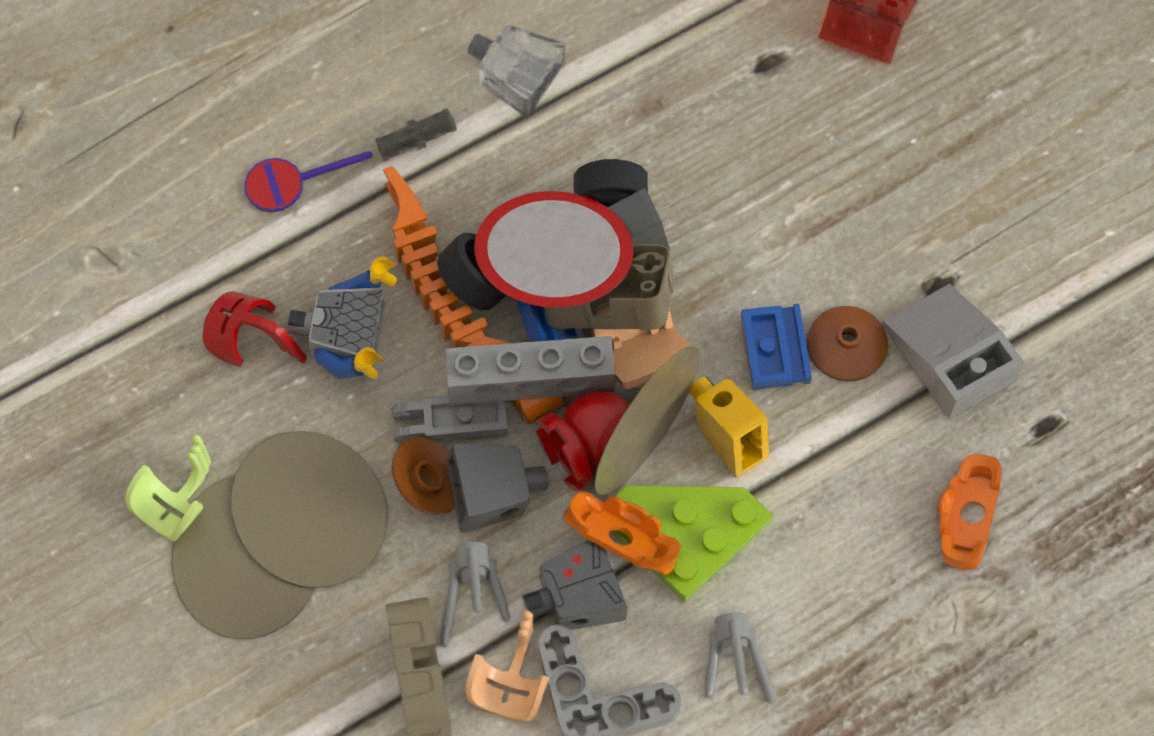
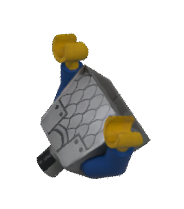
M384 256L376 258L372 262L370 270L331 286L328 290L318 291L313 312L293 309L290 311L288 333L309 336L308 344L311 357L316 359V362L337 379L362 376L364 374L369 379H376L378 376L375 363L384 360L377 351L385 309L383 288L379 287L381 283L387 287H392L397 282V277L388 272L396 267V263Z

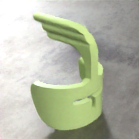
M198 435L193 436V444L190 447V452L187 454L192 465L191 475L179 492L169 490L153 474L149 467L143 465L130 482L125 495L128 509L138 519L161 536L174 542L203 510V505L197 500L193 501L192 504L187 501L205 479L211 464L209 453L201 437ZM157 496L165 504H167L172 509L183 515V518H180L172 512H170L169 515L164 520H162V518L168 513V511L156 500H154L153 497Z

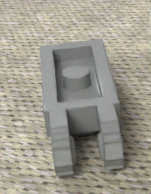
M449 396L422 398L423 401L397 403L391 408V417L395 420H414L424 416V424L395 428L392 432L393 440L401 444L416 437L442 441L508 435L505 401L450 405Z

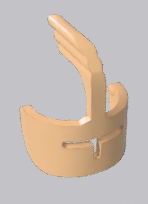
M524 611L522 613L520 629L518 630V643L509 671L503 672L485 662L482 655L475 654L465 687L467 700L476 707L501 717L525 722L531 721L536 716L549 681V677L544 675L538 680L522 678L520 675L533 633V615L531 612ZM487 681L515 691L529 693L530 695L522 696L509 693L506 703H503L502 699L505 691L489 685Z

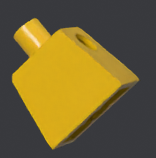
M708 377L696 380L692 384L689 394L695 400L697 426L731 473L737 478L769 457L767 416L731 379H724L715 386Z

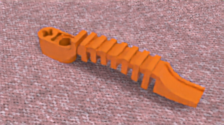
M393 166L383 169L388 179L385 186L399 209L397 220L392 226L395 237L393 240L395 257L399 264L402 263L406 278H411V285L415 295L420 294L421 304L424 309H430V317L434 325L440 324L441 334L445 341L451 339V348L510 344L487 337L485 330L488 323L484 317L470 322V316L473 312L469 305L457 308L459 298L453 292L447 293L448 287L443 278H441L436 255L439 247L435 241L438 232L435 225L426 227L424 221L428 220L413 191ZM562 397L511 400L525 424H529L547 413L564 406Z

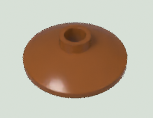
M839 306L823 312L815 319L808 333L807 348L815 366L827 376L841 381H857L872 375L880 368L887 354L888 339L884 327L871 313L858 307ZM845 333L852 334L856 337V340L852 342L845 341L842 335Z
M423 437L409 439L397 448L392 459V476L398 491L411 506L426 514L442 515L455 508L446 466V458L450 451L442 444Z

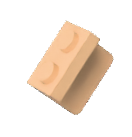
M610 307L600 309L596 316H612ZM670 309L666 323L654 330L589 328L591 337L611 336L615 379L624 389L643 387L670 357L683 348L691 346L674 327Z

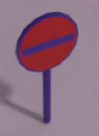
M366 151L302 173L288 160L280 158L265 159L254 165L248 172L244 182L245 194L250 203L259 210L266 212L283 211L292 206L300 197L303 189V180L370 159L373 153Z

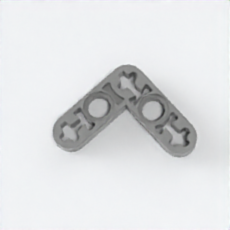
M551 625L540 634L538 639L539 657L544 675L549 677L547 686L562 736H626L667 725L678 717L681 708V696L675 687L667 683H655L593 699L573 632L562 625ZM554 637H558L560 643H568L563 648L565 664L559 667L554 649H546L551 646V639ZM571 675L577 678L580 682L579 691L572 696L562 695L556 688V683L560 677ZM657 695H662L665 701L672 700L673 703L669 704L667 713H661L659 707L649 708L645 710L646 719L640 720V708L636 700H643L642 708L653 705ZM617 704L626 705L633 713L632 720L625 725L614 724L608 717L609 710ZM595 710H602L601 719L605 730H598V722L588 724L586 726V733L583 735H578L576 729H568V727L573 725V717L580 716L583 722L596 720Z

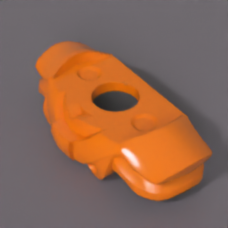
M982 454L967 456L962 461L957 476L952 475L950 484L939 497L937 512L939 513L940 521L939 532L942 535L941 549L943 551V560L955 569L973 570L977 568L985 552L1002 479V466L995 457ZM974 503L983 507L985 517L982 521L970 524L962 519L961 511L968 504Z
M583 491L577 493L571 500L569 507L563 514V520L576 529L582 537L640 568L651 569L663 574L672 572L680 551V543L677 539L660 532L662 525L657 517L648 515L643 508L636 504L623 502L617 496H609L603 502L591 493ZM614 530L622 531L630 537L631 543L629 545H619L610 538L609 532Z

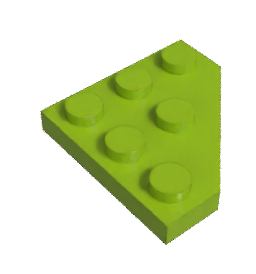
M626 485L615 495L621 498L623 502L636 504L643 508L648 515L657 517L662 525L660 532L677 539L680 543V551L672 572L663 574L654 570L651 571L684 603L761 532L773 518V514L744 487ZM618 530L611 531L624 545L631 543V539L626 533Z

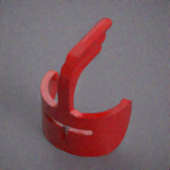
M230 291L222 294L210 308L204 321L202 338L208 351L219 359L238 367L242 365L244 360L238 353L237 335L239 328L243 324H247L268 334L283 352L296 357L300 363L306 362V354L284 328L268 318L249 313L254 307L273 313L276 306L271 301ZM223 312H229L232 314L229 317L227 314H224Z

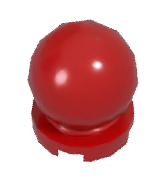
M595 390L580 394L567 405L562 419L555 413L549 412L535 421L540 429L536 430V434L548 460L552 465L560 462L569 475L563 481L573 491L579 492L592 484V470L598 469L607 443L630 405L625 397L614 391Z

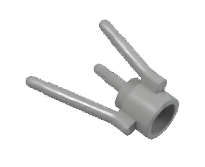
M474 541L458 545L455 548L456 561L449 563L450 583L442 627V646L449 644L460 578L462 582L471 585L473 610L479 613L482 610L480 583L484 582L488 576L502 619L504 621L510 620L507 603L497 576L496 560L489 558L488 546L483 542Z
M740 612L719 615L715 619L716 631L709 633L710 654L705 696L710 698L714 693L720 648H722L724 654L734 656L739 692L741 695L747 694V678L743 653L749 648L767 701L773 703L775 695L757 645L756 632L754 629L749 628L748 616Z

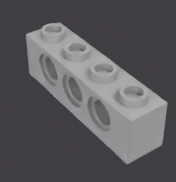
M611 336L445 348L450 405L576 396L595 390H615Z

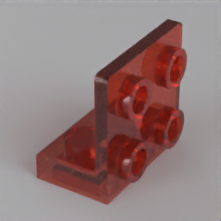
M830 0L818 38L890 65L904 25L917 5L918 0Z

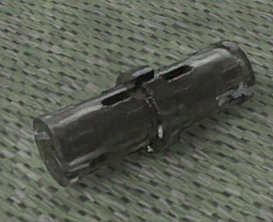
M445 108L417 122L415 119L406 122L405 127L381 138L378 137L375 141L384 161H388L390 158L411 149L417 148L419 151L426 148L427 142L450 132H455L457 128L452 114L448 108ZM412 135H415V136H413V137H411V138H409V139H407V140L402 141L403 139H406V138H408V137H410V136H412Z

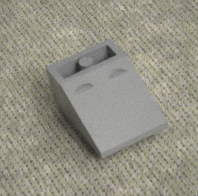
M950 284L882 321L883 327L949 420L1015 383L1024 364V361L1003 332Z

